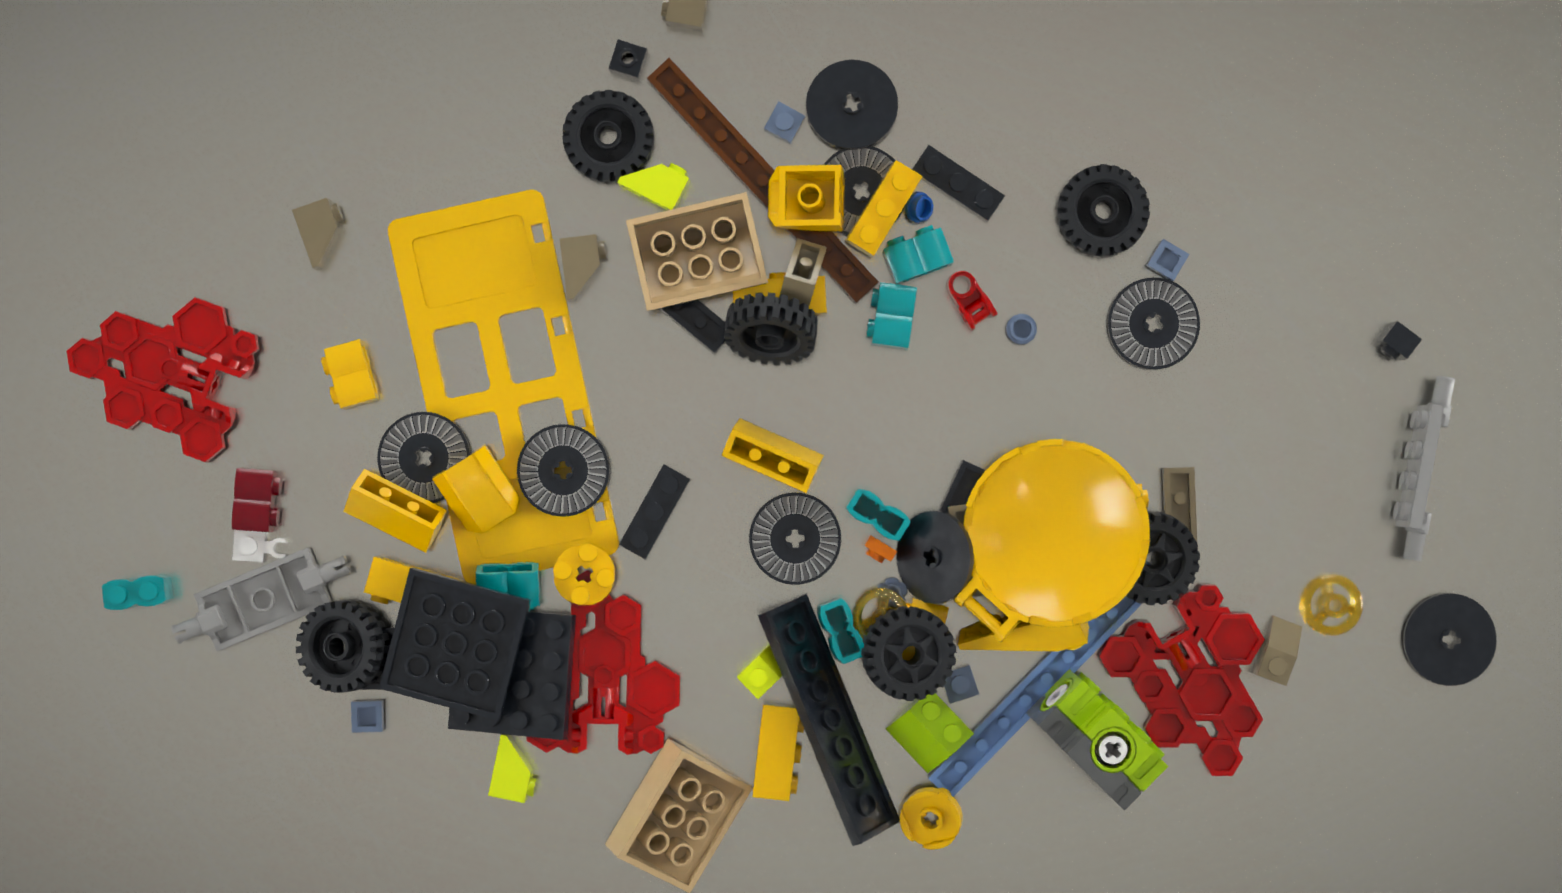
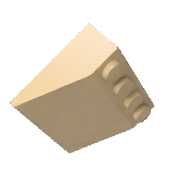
M747 192L626 220L647 311L768 283Z
M667 739L605 845L617 858L691 893L753 787L695 752Z

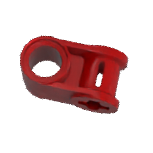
M958 271L948 277L946 282L947 292L957 306L960 316L971 331L976 329V324L990 315L993 317L998 315L992 302L982 291L971 273ZM958 276L966 278L969 283V288L964 294L957 293L953 288V281ZM983 307L982 310H980L979 312H977L976 314H974V315L972 316V313H973L974 311H976V310H978L979 308Z

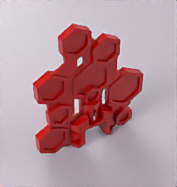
M194 297L172 316L174 326L167 324L164 328L115 311L100 324L102 336L92 341L81 338L66 351L70 372L89 379L95 377L104 381L106 398L103 399L107 422L131 430L142 421L167 433L180 435L184 455L208 463L226 448L223 434L232 427L236 416V408L213 400L222 373L225 372L238 378L248 379L255 364L254 354L260 349L257 335L244 330H240L235 334L234 328L228 326L224 307ZM178 348L206 357L207 359L199 363L180 356ZM113 358L123 362L126 378L121 377L120 370L109 366V359ZM193 375L205 379V383L193 379ZM166 385H171L190 392L193 409L185 407L184 399L160 390Z
M586 570L575 578L578 582L584 580L586 583H589L592 580L590 578L592 572ZM624 594L615 599L608 595L604 600L594 605H577L570 602L571 615H576L568 739L557 740L526 737V741L546 753L559 747L567 753L578 754L587 749L588 724H618V750L627 755L638 754L645 750L652 754L663 748L664 731L656 726L663 722V715L679 706L680 675L655 660L645 665L646 658L640 655L641 604ZM592 611L595 614V628L580 636L581 629L586 627V615ZM581 672L588 677V703L573 711V700L579 698ZM627 674L625 707L619 703L620 677ZM602 697H605V715H601Z
M1200 584L1197 591H1188L1185 594L1178 595L1179 598L1173 603L1185 626L1159 639L1147 619H1136L1128 626L1123 635H1111L1098 656L1110 677H1130L1134 689L1151 714L1144 728L1158 748H1179L1180 744H1197L1202 753L1200 757L1211 776H1233L1243 760V756L1238 749L1241 738L1253 737L1263 721L1260 712L1239 677L1242 672L1239 665H1250L1265 639L1250 613H1231L1227 606H1220L1224 597L1217 585ZM1201 637L1217 666L1209 665L1198 646ZM1180 642V644L1182 645L1184 651H1185L1186 654H1187L1186 656H1184L1183 652L1181 651V649H1180V647H1179V645H1178L1177 643ZM1153 660H1170L1182 680L1178 689L1165 668H1157ZM1195 721H1212L1217 730L1216 737H1210L1206 728L1198 726Z

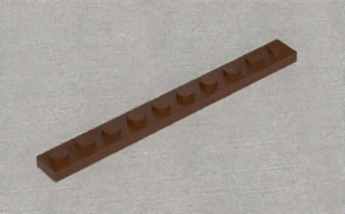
M668 58L647 77V80L768 209L769 180L775 170L680 68ZM787 229L796 240L799 238L827 247L821 267L855 303H858L879 283L832 231Z

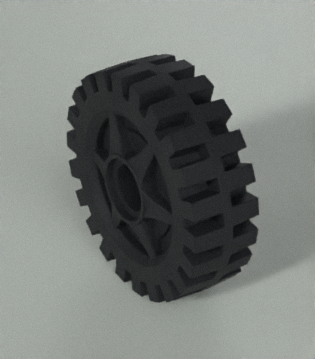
M598 90L590 95L583 96L579 102L572 106L563 124L562 139L568 159L580 173L598 182L614 183L622 176L640 171L647 163L653 149L654 131L648 113L636 99L620 91ZM606 129H613L617 133L615 141L611 144H604L600 141V135Z
M1100 164L1088 167L1074 175L1061 192L1057 208L1059 227L1062 229L1066 240L1068 239L1073 247L1085 254L1097 257L1119 254L1132 247L1142 236L1148 225L1150 202L1146 195L1147 192L1137 177L1131 175V172L1126 169L1123 170L1119 166ZM1098 203H1105L1110 207L1111 215L1109 218L1103 219L1096 214L1095 209Z
M769 292L768 296H764L763 293H756L755 297L748 294L744 295V299L739 297L735 300V303L732 302L726 316L724 339H726L727 346H730L733 352L738 351V355L743 358L749 356L748 360L755 362L757 359H760L761 364H767L768 361H772L773 365H780V361H783L785 365L792 364V359L795 362L802 361V357L807 358L814 351L818 319L813 309H809V306L805 303L799 304L800 300L796 298L788 300V296L783 294L778 298L775 297V293Z
M1148 511L1150 523L1148 553L1152 551L1159 552V559L1153 565L1145 563L1140 577L1126 596L1137 603L1155 606V603L1163 605L1167 604L1168 600L1174 601L1179 598V594H1185L1189 590V584L1194 583L1196 579L1195 573L1199 571L1200 565L1198 560H1200V553L1192 533L1181 521L1163 512Z
M341 600L319 605L314 608V612H309L305 617L308 621L302 622L299 627L303 630V633L297 634L296 641L301 642V646L296 647V653H302V658L297 659L299 666H305L306 669L302 671L304 675L312 677L310 682L314 685H320V689L324 691L344 693L360 690L367 687L366 685L375 682V677L380 676L384 671L381 666H384L387 658L384 657V654L388 653L390 646L385 645V641L390 640L388 633H383L382 629L386 628L383 621L377 620L380 616L376 611H370L371 607L360 604L361 602ZM342 640L345 643L344 653L342 652L340 647Z
M902 606L896 610L890 609L886 611L884 616L880 615L875 619L876 623L874 625L871 624L867 629L869 633L867 636H864V648H861L863 667L874 685L887 695L906 701L925 699L926 695L937 693V688H943L947 683L945 681L946 678L951 677L953 673L951 670L952 665L956 664L954 653H957L956 645L953 643V635L945 623L934 614L912 606ZM909 646H914V657L904 661L902 658L903 651Z

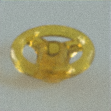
M1336 574L1321 576L1312 581L1303 594L1302 612L1304 618L1315 631L1329 636L1344 634L1358 623L1362 615V595L1358 587L1344 576ZM1331 583L1345 587L1351 593L1354 605L1348 604L1347 599L1343 595L1334 593ZM1322 586L1325 598L1322 603V609L1314 616L1311 610V600L1316 590ZM1335 599L1338 602V607L1336 610L1331 611L1329 603ZM1346 613L1352 614L1345 623L1339 626H1326L1322 624L1327 617L1340 618Z
M874 588L865 592L858 599L853 609V626L862 639H864L865 635H868L865 630L871 624L874 625L876 623L875 619L882 615V613L885 615L886 611L890 609L896 610L894 606L888 605L889 599L895 603L897 608L907 607L899 594L887 588ZM879 597L877 610L872 614V617L862 621V612L865 605L871 599Z

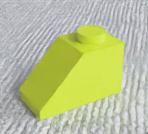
M670 163L669 167L659 164L622 176L617 183L620 187L668 211L677 208L690 183V179L685 176L687 172L685 169Z
M769 644L737 674L740 682L757 699L782 677Z
M501 734L488 796L525 803L528 796H534L537 778H532L533 768L512 736Z

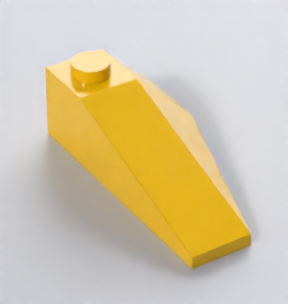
M993 615L1002 624L1008 619L1007 616L1001 618L999 615ZM979 621L960 630L958 646L960 650L1054 652L1066 649L1076 650L1084 644H1088L1089 625L1086 622L1067 627H1045L1021 621L1006 639L1000 643L993 637L994 633Z

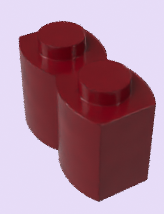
M236 469L232 530L273 532V527L278 526L280 509L275 508V499L282 492V478L278 477V471Z

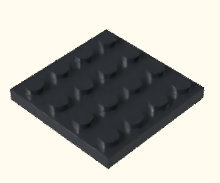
M410 568L379 689L489 719L501 720L531 599L420 569Z
M528 611L501 720L497 721L449 708L448 729L557 740L568 739L576 615Z

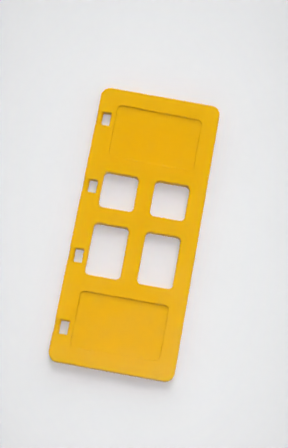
M531 189L393 220L388 226V236L427 412L445 416L452 422L461 418L494 412L497 415L505 451L504 458L497 460V463L520 497L515 513L485 533L468 531L447 502L463 578L468 583L476 584L477 565L491 563L534 562L539 563V571L554 568L558 557L566 549L577 544H592L603 549L608 555L615 553L619 547V538L607 487L601 498L596 502H603L606 520L596 522L593 506L573 516L560 517L546 514L538 510L526 499L518 483L517 463L520 452L525 445L519 415L520 406L559 397L564 404L568 425L575 426L572 411L582 409L586 427L582 428L596 437L548 214L542 194L537 190ZM542 224L545 241L535 243L531 226ZM541 308L544 313L556 372L550 377L515 384L511 379L499 319L503 315ZM562 317L566 334L555 336L552 318ZM474 322L478 327L490 387L486 391L448 398L444 388L433 334L439 329ZM565 461L560 462V467L555 468V474H560L563 480L566 479L568 473H572V468L567 467Z

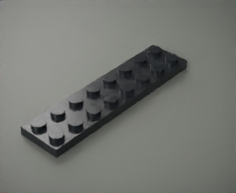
M804 594L758 615L852 846L862 844L899 823L900 819L807 594Z

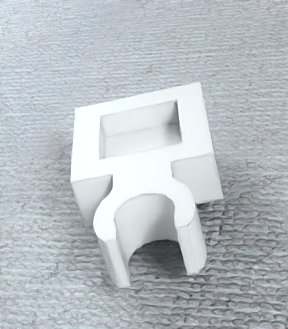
M234 530L232 560L265 562L266 554H270L275 558L286 557L287 554H279L276 551V545L279 542L288 543V540L276 538L272 541H267V532Z

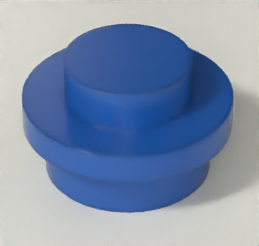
M916 191L912 193L905 204L907 218L912 222H922L930 218L934 208L932 199L924 192Z

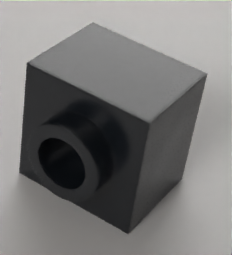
M618 39L608 68L609 71L639 81L648 55V49ZM624 54H632L634 56L633 61L628 64L622 61Z
M1395 321L1389 324L1377 340V343L1382 346L1380 351L1384 355L1396 361L1397 359H1408L1422 339L1399 321Z

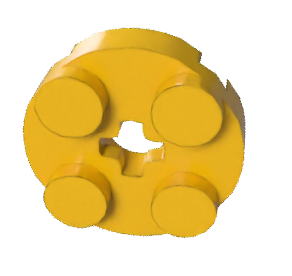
M577 544L569 547L558 557L553 568L554 583L558 592L564 599L577 605H594L601 602L610 594L615 582V566L612 559L603 549L592 544ZM581 566L584 569L591 568L593 570V573L590 574L592 580L589 583H586L584 580L578 582L575 578L579 575L578 568Z
M925 787L914 791L905 800L900 814V825L905 836L912 842L916 841L918 844H922V848L930 850L941 849L951 844L959 833L963 821L959 803L951 795L950 791L943 787ZM927 812H932L938 816L935 825H932L930 820H924Z

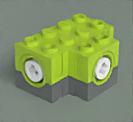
M1069 669L1045 693L1046 696H1042L1026 714L1125 811L1142 794L1141 791L1144 792L1169 767L1161 759L1165 754L1151 742L1152 739L1140 727H1137L1129 720L1130 717L1118 705L1108 699L1103 693L1099 696L1097 695L1101 689L1090 678L1086 677L1082 672L1076 675Z

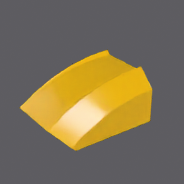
M777 166L769 180L768 218L775 227L810 231H843L845 180L842 166Z
M486 444L432 478L459 520L470 532L485 533L515 513L520 500L519 495Z

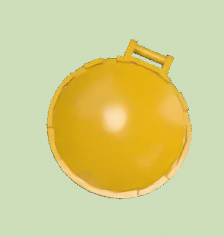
M1063 439L1039 440L1022 447H1017L1004 454L982 474L968 498L963 526L968 532L973 546V578L957 595L954 601L960 607L965 606L994 633L993 637L1000 643L1006 639L1021 621L1045 627H1067L1086 623L1107 613L1123 600L1134 587L1141 575L1148 555L1150 543L1149 515L1137 484L1116 460L1103 451L1085 443ZM978 590L1008 617L1003 624L972 597Z

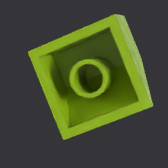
M936 693L934 695H926V698L922 700L915 699L885 728L927 773L952 756L974 735L973 731Z

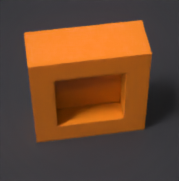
M869 535L864 546L869 548L866 554L880 563L884 559L891 562L897 553L896 550Z

